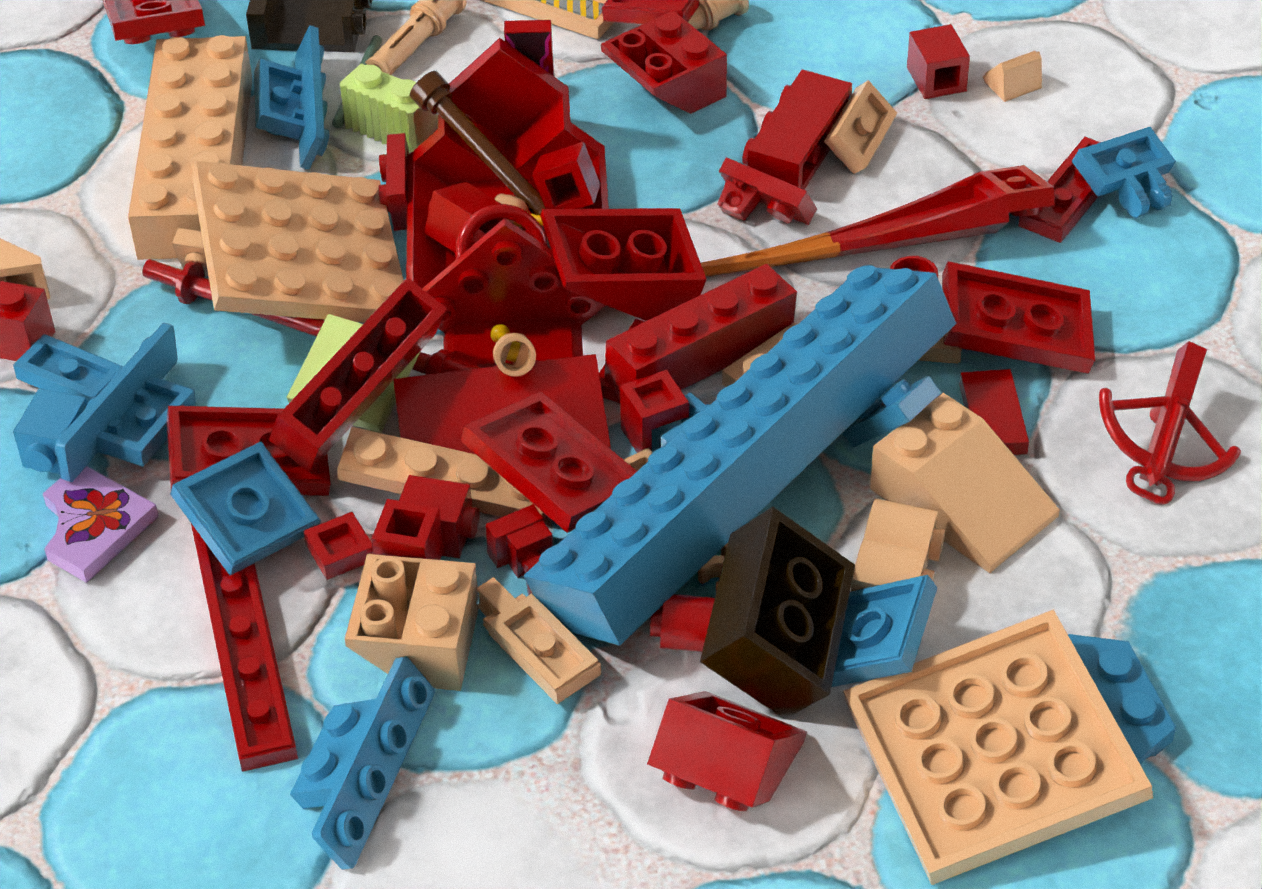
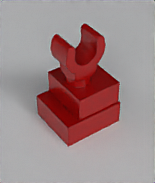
M534 504L486 524L487 554L496 568L509 564L517 578L527 573L539 562L541 554L553 546V535ZM526 582L527 592L530 595L532 592Z

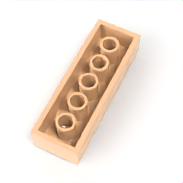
M219 35L207 38L172 37L169 39H156L128 213L137 260L178 258L172 245L177 228L201 231L192 172L196 161L243 165L253 79L246 36L229 37Z

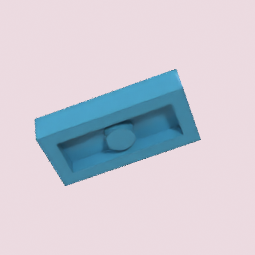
M43 334L13 364L18 380L40 389L86 397L87 403L93 397H97L112 380L115 372L120 367H124L46 334Z
M929 376L911 385L905 379L901 380L883 393L843 432V435L853 448L910 422L941 391Z

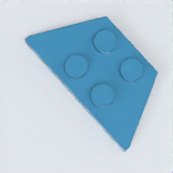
M1068 634L1142 767L1145 759L1156 756L1173 741L1176 726L1129 641Z

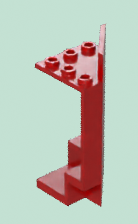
M501 38L497 39L449 83V91L453 95L452 101L537 191L538 188L532 174L539 157L584 142L599 179L600 187L595 203L580 209H609L605 146L571 123L569 87ZM438 114V129L408 155L406 278H410L447 308L438 328L443 332V349L453 352L456 359L483 368L497 366L493 357L496 343L491 338V330L494 326L502 324L509 328L510 333L522 334L530 340L536 351L535 361L583 356L582 324L606 305L564 289L552 250L524 232L525 228L521 230L504 218L457 259H455L453 251L424 233L429 213L428 206L435 190L467 182L493 199L499 194L515 196ZM506 360L505 362L507 364H513V362Z

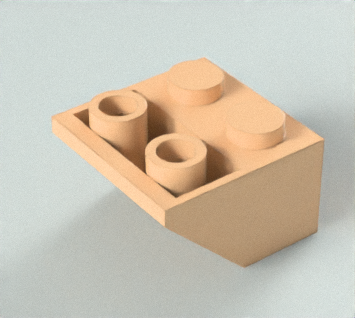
M367 554L345 635L346 647L387 674L396 658L408 657L434 689L461 691L479 610L475 563Z

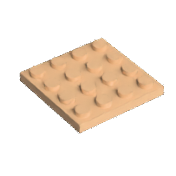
M195 162L192 179L215 311L326 319L327 315L331 314L354 322L365 323L404 281L386 205L380 204L378 188L381 185L380 180L327 175L317 172L279 170L270 167L260 168L232 165L223 162Z
M1054 609L916 662L913 665L912 672L872 679L843 691L846 704L931 885L1153 799L1152 785Z

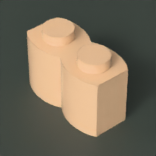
M875 498L857 556L851 591L928 575L934 581L935 571L927 569L929 560L939 562L945 538V530L936 528L938 511Z

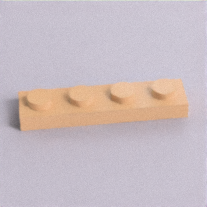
M351 427L337 468V477L340 481L398 494L402 493L408 475L470 484L472 507H478L479 512L500 517L533 504L476 454ZM535 506L544 518L545 513H543L537 506Z

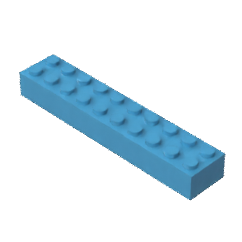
M872 265L861 266L851 271L847 276V280L831 295L818 301L815 305V310L799 324L789 328L783 334V339L769 352L756 358L751 363L750 369L735 383L723 388L717 394V399L700 415L689 419L677 436L666 446L654 451L649 456L648 462L631 478L619 483L613 489L612 495L596 510L580 518L573 531L557 545L548 548L541 554L539 562L523 575L533 595L570 632L620 646L665 601L675 594L728 543L732 532L751 521L956 324L936 273L912 271L908 268H876Z

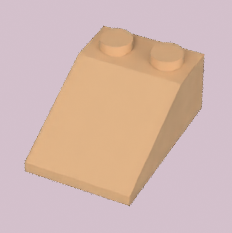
M944 392L929 403L910 422L897 427L873 446L870 489L886 501L938 511L936 528L945 530L944 542L988 573H991L1059 517L1060 509L985 420Z

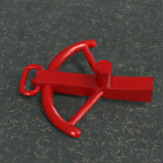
M1190 341L1177 350L1165 396L1112 401L1110 389L1102 388L1099 392L1100 413L1108 434L1125 455L1141 465L1134 466L1128 471L1126 475L1127 487L1134 494L1161 505L1171 502L1175 495L1174 484L1169 478L1180 481L1210 479L1229 469L1241 454V450L1237 446L1230 447L1226 452L1189 407L1207 352L1206 348ZM1151 408L1150 418L1156 425L1148 451L1138 446L1128 437L1120 426L1114 411ZM1185 419L1214 452L1218 460L1198 467L1182 466L1172 462ZM1140 474L1139 478L1149 482L1150 487L1153 484L1159 486L1161 483L1164 484L1167 488L1166 496H1158L1135 485V475Z

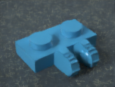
M1151 127L1079 149L1072 160L1097 197L1118 190L1120 204L1127 210V214H1130L1134 219L1148 214L1150 206L1156 209V211L1171 206L1172 190L1166 185V181L1161 175L1169 173L1176 160Z

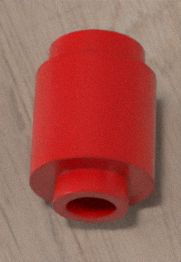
M673 594L651 616L650 636L660 637V648L702 652L715 598Z

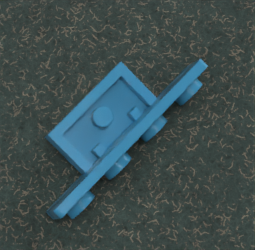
M309 25L295 55V68L260 58L254 70L255 128L265 130L273 135H282L299 140L300 168L308 170L311 168L316 155L322 156L329 141V130L324 129L328 103L322 98L326 82V74L321 72L324 46L319 45V28Z
M162 323L150 337H147L142 342L139 350L124 367H120L115 372L112 380L97 397H93L88 402L85 410L70 427L60 433L55 445V454L58 457L61 479L73 482L98 452L144 467L168 438V406L196 405L194 389L162 380L178 360L173 325Z
M400 657L394 660L376 699L333 706L324 719L323 728L310 754L304 760L301 766V773L290 793L303 809L324 806L312 831V838L342 870L355 867L435 694L434 687L408 657Z

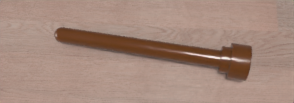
M431 71L421 77L412 87L410 98L423 111L429 110L432 114L438 113L512 193L525 201L528 210L532 214L541 215L542 209L546 208L538 191L452 101L453 95L449 91L450 84L437 71Z

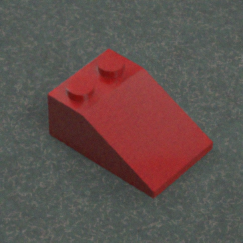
M680 208L542 209L540 217L564 289L644 321H648L701 295L707 279Z

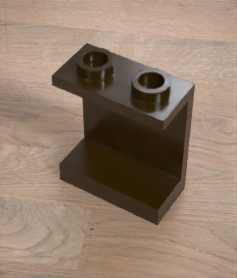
M250 0L246 18L251 49L298 51L309 25L319 28V45L324 46V51L355 52L358 36L365 35L367 18L365 8H371L373 0Z

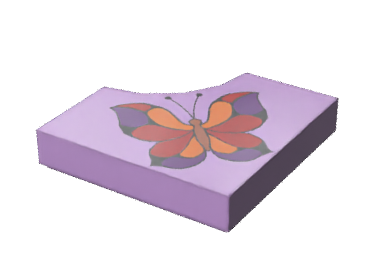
M87 466L73 482L60 478L43 493L46 506L59 519L55 535L44 548L47 560L87 583L159 517L156 504Z

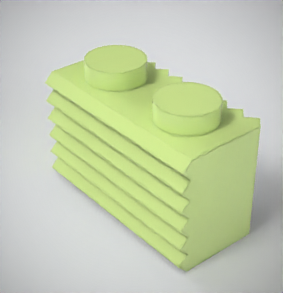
M361 63L339 83L346 129L352 128L353 132L359 131L360 135L367 134V138L374 137L375 141L381 140L382 144H387V135L405 133L410 153L438 129V114H432L429 110L423 111L410 98V91L415 85V81L399 79L382 72L375 65H364Z

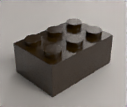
M772 506L730 534L700 663L784 719L830 695L855 564Z

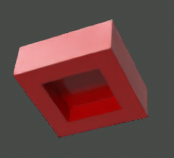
M353 512L303 531L305 544L326 580L363 566L367 554H374L372 542Z

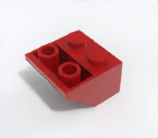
M675 11L661 15L601 43V51L652 95L690 114L727 97V54Z

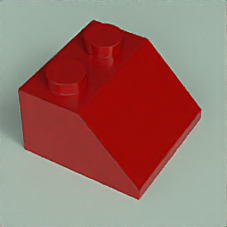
M707 691L669 698L647 765L664 771L662 779L672 785L689 790H694L696 785L716 793L714 800L717 803L734 810L747 811L748 807L753 808L771 800L802 747L808 731Z

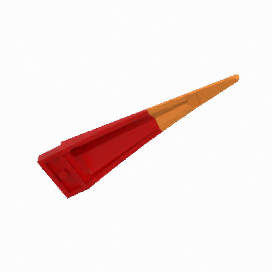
M1025 165L981 171L939 191L868 219L783 245L701 262V265L707 277L754 270L764 264L774 267L997 233L1009 222V212L1013 216H1032L1039 213V208L1055 206L1054 186Z

